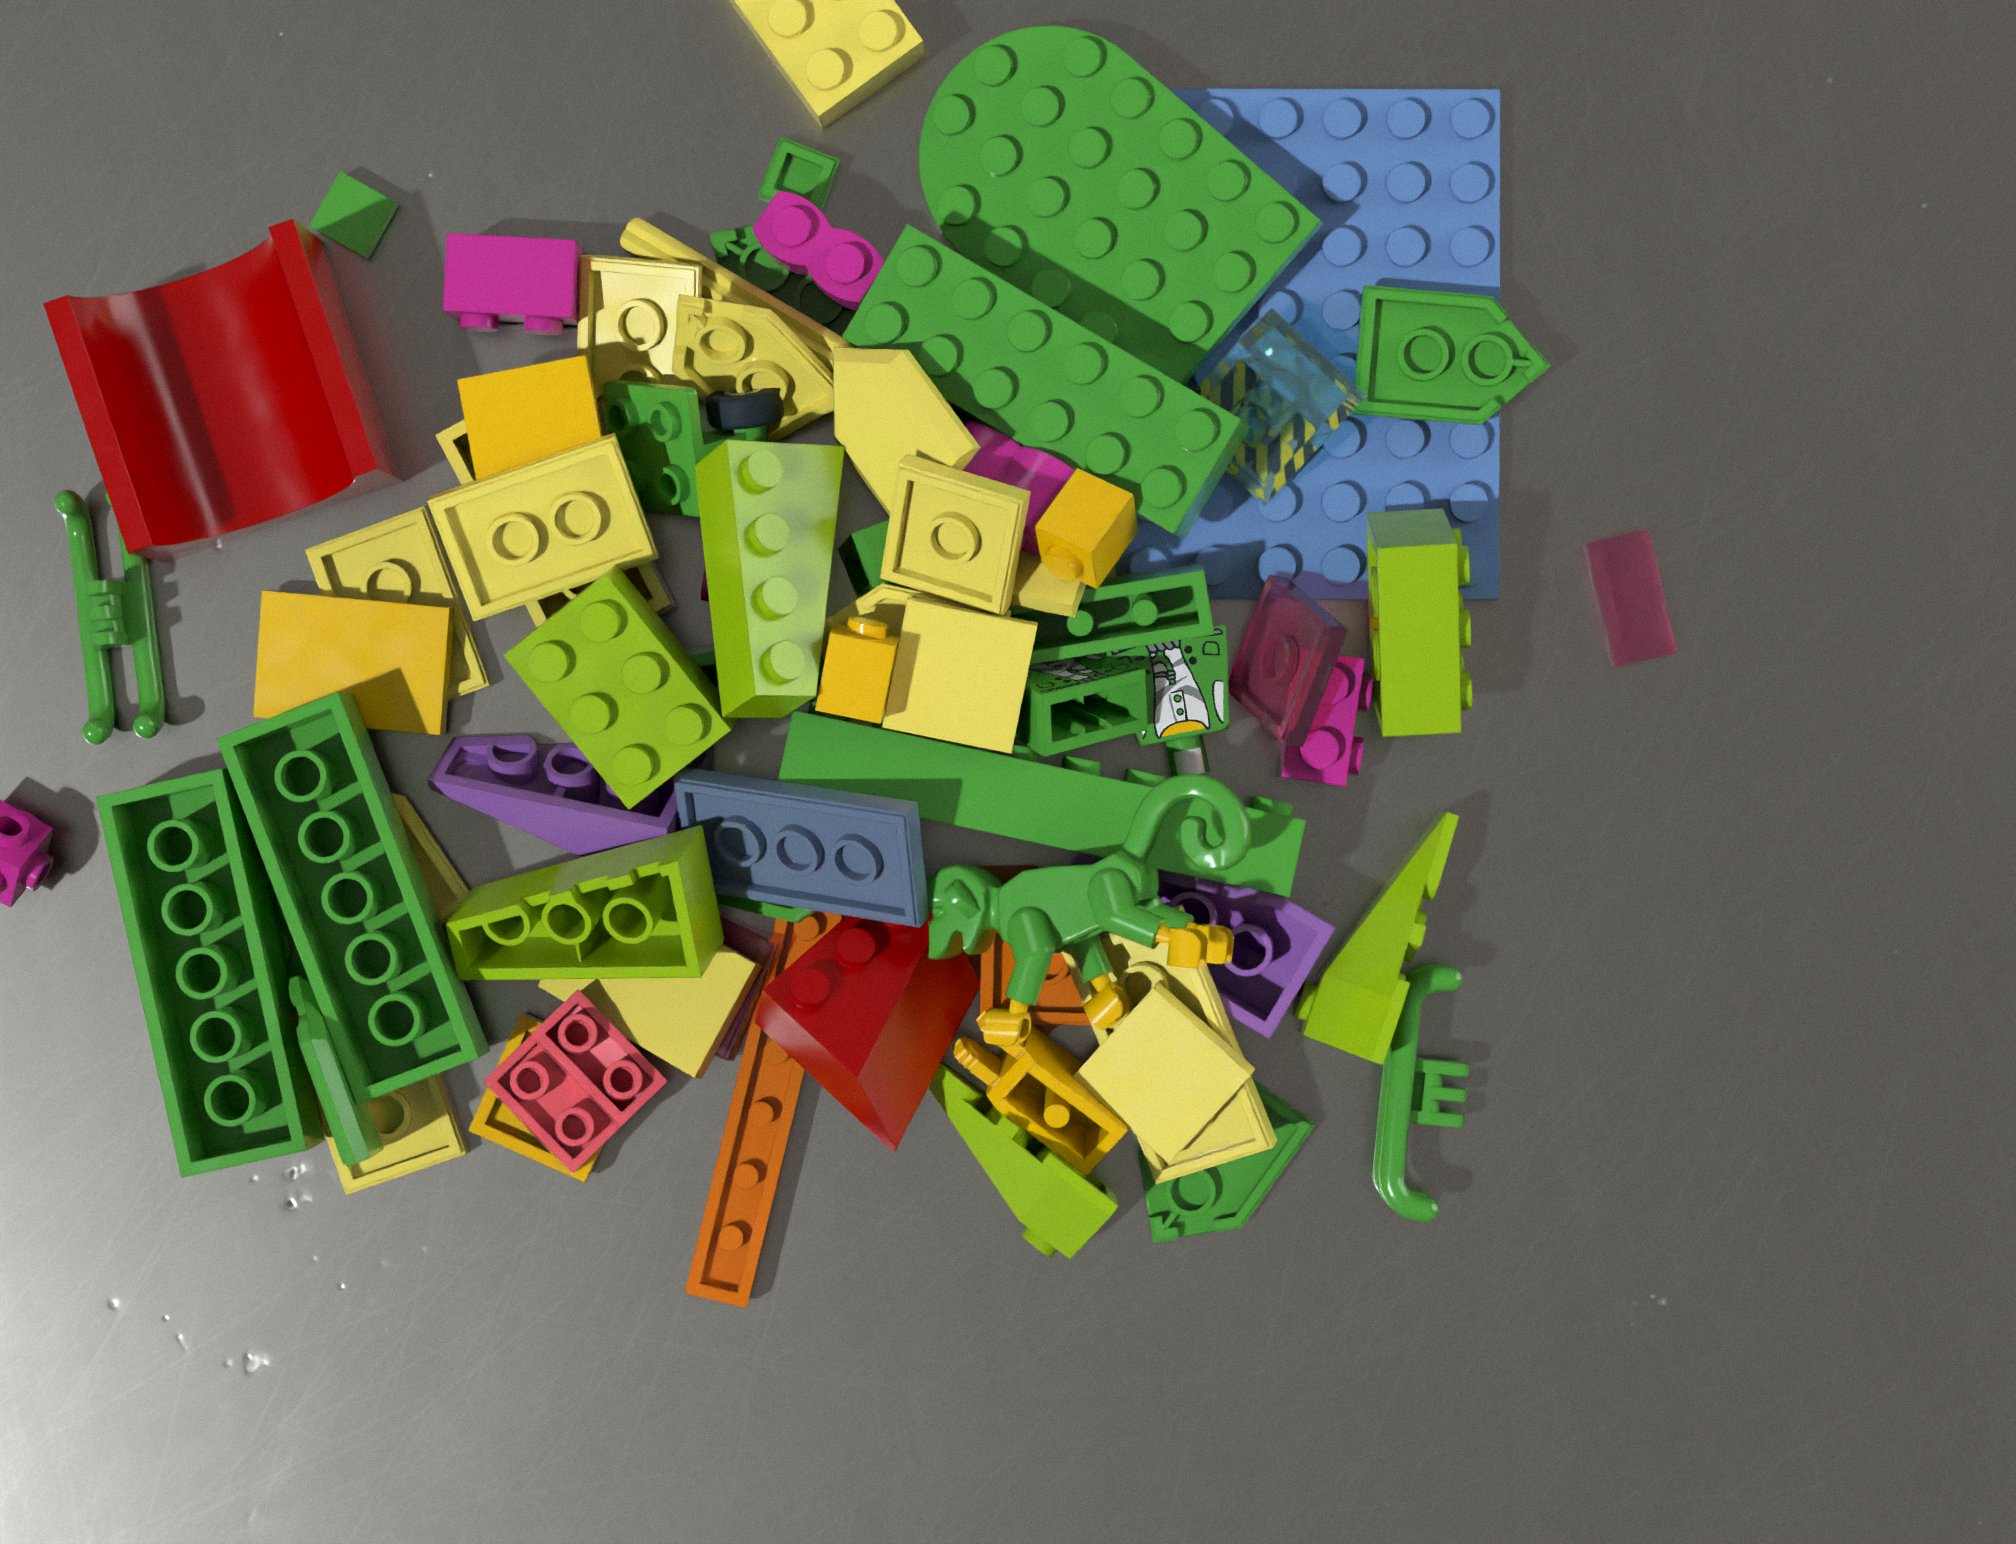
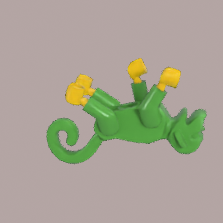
M1181 774L1155 785L1140 803L1122 848L1093 865L1050 866L1026 870L1016 875L1004 885L989 871L976 864L943 866L930 877L926 885L929 912L933 917L928 921L929 959L940 960L956 957L963 950L968 955L985 953L991 947L997 932L1011 946L1015 965L1005 995L1011 999L1009 1010L1000 1008L989 1009L984 1023L983 1034L984 1041L987 1044L1009 1047L1021 1044L1029 1037L1031 1018L1027 1010L1029 1005L1035 1006L1037 1004L1054 953L1064 952L1070 954L1083 983L1091 982L1098 991L1096 995L1083 1005L1087 1016L1098 1029L1113 1028L1124 1019L1131 1009V1000L1119 985L1111 982L1108 975L1114 970L1098 937V934L1105 931L1151 949H1155L1159 943H1169L1167 965L1197 968L1204 967L1206 963L1223 964L1232 961L1234 945L1232 931L1220 925L1193 923V915L1163 904L1157 894L1159 888L1157 869L1146 861L1155 844L1165 817L1179 802L1189 798L1201 799L1217 811L1223 823L1225 836L1219 845L1213 846L1206 838L1207 824L1205 819L1199 816L1185 817L1180 823L1179 841L1182 851L1189 861L1196 867L1206 871H1222L1236 866L1243 860L1251 844V822L1242 800L1230 787L1212 776L1203 774Z

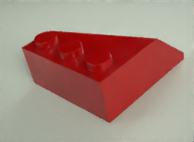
M930 912L929 918L920 928L846 916L762 990L755 1019L756 1025L894 1154L917 1107L925 1096L934 1074L980 989V980L964 950L956 957L940 960L929 959L928 921L933 918Z

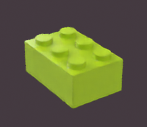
M1443 508L1366 513L1370 672L1373 674L1371 697L1382 736L1461 733V711L1472 710V682L1470 671H1465L1463 652H1460V648L1471 647L1469 609L1463 608L1462 592L1458 590V586L1469 585L1470 582L1469 552L1467 546H1462L1460 528H1451Z
M617 564L519 640L503 655L628 810L730 732L738 718L722 717L719 690Z

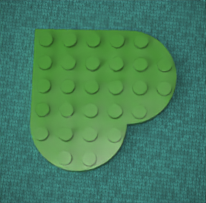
M1054 25L1021 28L1002 34L979 46L963 58L942 82L931 101L921 131L919 170L924 196L939 228L960 251V255L1182 385L1188 382L1323 225L1318 217L1126 52L1100 36L1076 28ZM951 402L953 411L964 425L966 422H975L1002 433ZM1012 439L1013 441H1015V442H1016L1017 444H1019L1020 446H1024V445H1022L1021 443L1017 442L1016 440Z

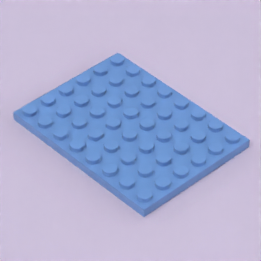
M1169 89L1323 223L1322 227L1184 386L1196 392L1233 351L1239 347L1332 434L1271 500L1229 463L1185 539L1172 534L1136 512L1139 531L1116 562V576L1203 562L1209 600H1368L1366 513L1443 508L1451 528H1460L1462 546L1468 547L1470 582L1469 585L1458 586V590L1462 592L1463 601L1499 600L1500 409L1481 425L1355 415L1352 414V397L1360 305L1364 285L1493 296L1500 304V89Z

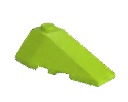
M1444 811L1438 812L1319 969L1315 982L1304 981L1293 1010V1017L1302 1020L1298 1029L1301 1034L1381 1065L1384 1064L1410 982L1405 981L1406 975L1400 973L1403 961L1411 962L1416 951L1422 945L1427 928L1425 926L1427 914L1420 911L1424 899L1431 901L1439 887L1459 819L1458 815Z
M942 1059L931 1080L929 1089L1017 1219L1027 1226L1021 1235L1036 1249L1050 1258L1058 1250L1068 1259H1071L1118 1208L1115 1190L1091 1172L1086 1176L998 1111L986 1096L987 1092Z

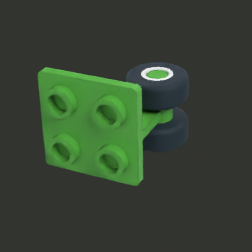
M616 379L604 382V416L609 434L615 432L643 510L700 517L694 466L725 440L784 443L778 440L768 441L767 425L781 420L784 416V405L779 396V388L750 389L743 393H737V390L715 391L705 398L708 423L714 428L723 430L702 432L698 397L695 388Z

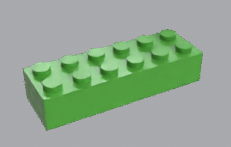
M909 224L905 226L842 338L859 348L909 350L945 399L1022 445L1045 452L1074 470L1078 468L1132 493L1137 513L1183 539L1188 535L1251 428L1250 425L1232 413Z
M336 692L216 738L356 1104L475 1060L490 1052L464 981L458 980L449 942L353 693Z
M228 768L96 796L181 1178L307 1151L324 1142L325 1138L311 1076L299 1046L296 1031L299 1022L296 1008L290 1000L287 985L290 982L262 857Z

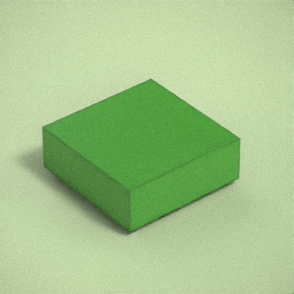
M780 137L757 196L760 200L770 203L777 191L790 192L807 199L822 212L841 162L837 158Z
M339 171L309 226L369 260L399 205L392 199L346 173Z

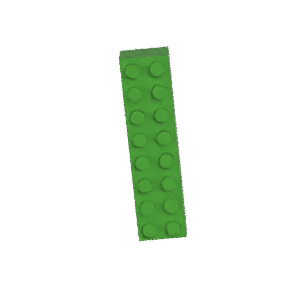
M810 701L808 713L795 710L792 712L778 781L914 801L918 802L919 818L1100 857H1107L1122 848L1140 803L1155 785L1166 780L1164 776L1132 769H1126L1124 781L1102 777L1100 774L1103 763L1066 755L1063 757L1061 767L1037 763V752L1029 747L1013 744L1011 754L1000 751L999 754L974 749V746L936 738L935 740L911 736V733L882 728L884 716L881 724L872 722L871 727L849 722V717L815 711L817 703L815 701ZM1251 796L1249 808H1245L1251 822L1252 839L1245 858L1236 866L1227 870L1206 871L1196 867L1183 853L1179 841L1180 823L1187 816L1204 818L1207 824L1206 838L1213 846L1219 845L1225 837L1223 823L1217 811L1210 804L1198 798H1189L1179 802L1165 817L1155 844L1146 861L1156 869L1290 897L1306 820L1291 817L1294 804Z

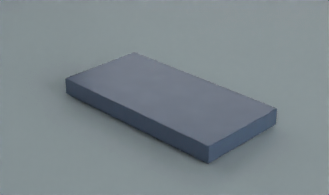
M683 767L673 777L680 831L702 825L715 894L918 928L929 918L918 802Z

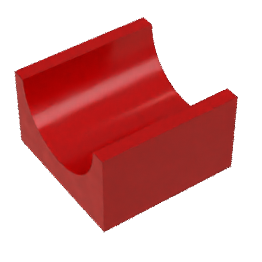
M295 219L268 227L270 231L269 236L257 247L233 260L201 273L129 293L88 298L66 295L43 303L128 554L166 563L405 482L325 244Z

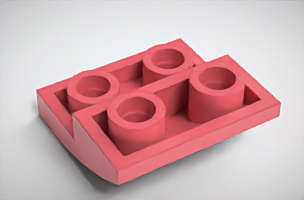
M579 989L483 1080V1084L571 1174L587 1161L668 1082Z

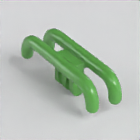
M72 490L61 491L55 497L54 504L58 512L62 514L67 528L88 699V722L83 726L82 735L88 743L95 745L102 744L110 738L114 727L115 711L108 649L132 646L139 697V716L134 720L133 728L139 737L152 738L162 730L165 720V700L148 558L127 553L118 526L125 582L99 580L94 533L88 508L78 493ZM106 491V501L112 507Z
M1444 963L1421 964L1405 973V981L1410 982L1383 1064L1373 1159L1374 1185L1382 1200L1401 1217L1423 1223L1436 1219L1439 1213V1206L1426 1192L1409 1189L1404 1182L1409 1123L1463 1128L1464 1114L1456 1111H1439L1440 1100L1466 1102L1467 1089L1442 1086L1443 1075L1455 1078L1468 1077L1470 1064L1465 1062L1416 1057L1423 1001L1434 992H1454L1462 985L1463 978L1461 972L1457 968Z

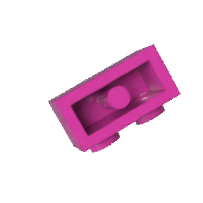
M447 233L443 311L453 319H460V328L465 330L494 332L499 330V321L524 322V332L562 335L563 325H578L579 256L584 255V249L576 240Z
M1305 649L1295 651L1276 777L1346 787L1348 774L1358 776L1363 754L1364 738L1353 736L1357 711L1368 712L1373 688V674L1363 673L1364 658Z

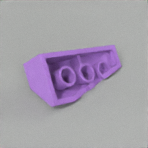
M530 735L453 737L427 779L429 789L581 857L680 831L673 782L675 775L628 810L573 741L572 743L536 744ZM713 745L685 767L710 771L714 754Z
M1079 852L1072 865H1093L1105 857ZM1157 869L1159 884L1157 894L1163 904L1170 907L1183 904L1186 913L1193 915V923L1220 925L1232 931L1234 936L1232 961L1223 964H1206L1221 998L1225 1013L1270 1039L1336 927L1282 895Z

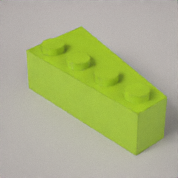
M725 440L694 466L722 717L783 718L816 697L845 446Z
M702 825L475 886L469 891L445 923L458 980L701 978L724 941Z

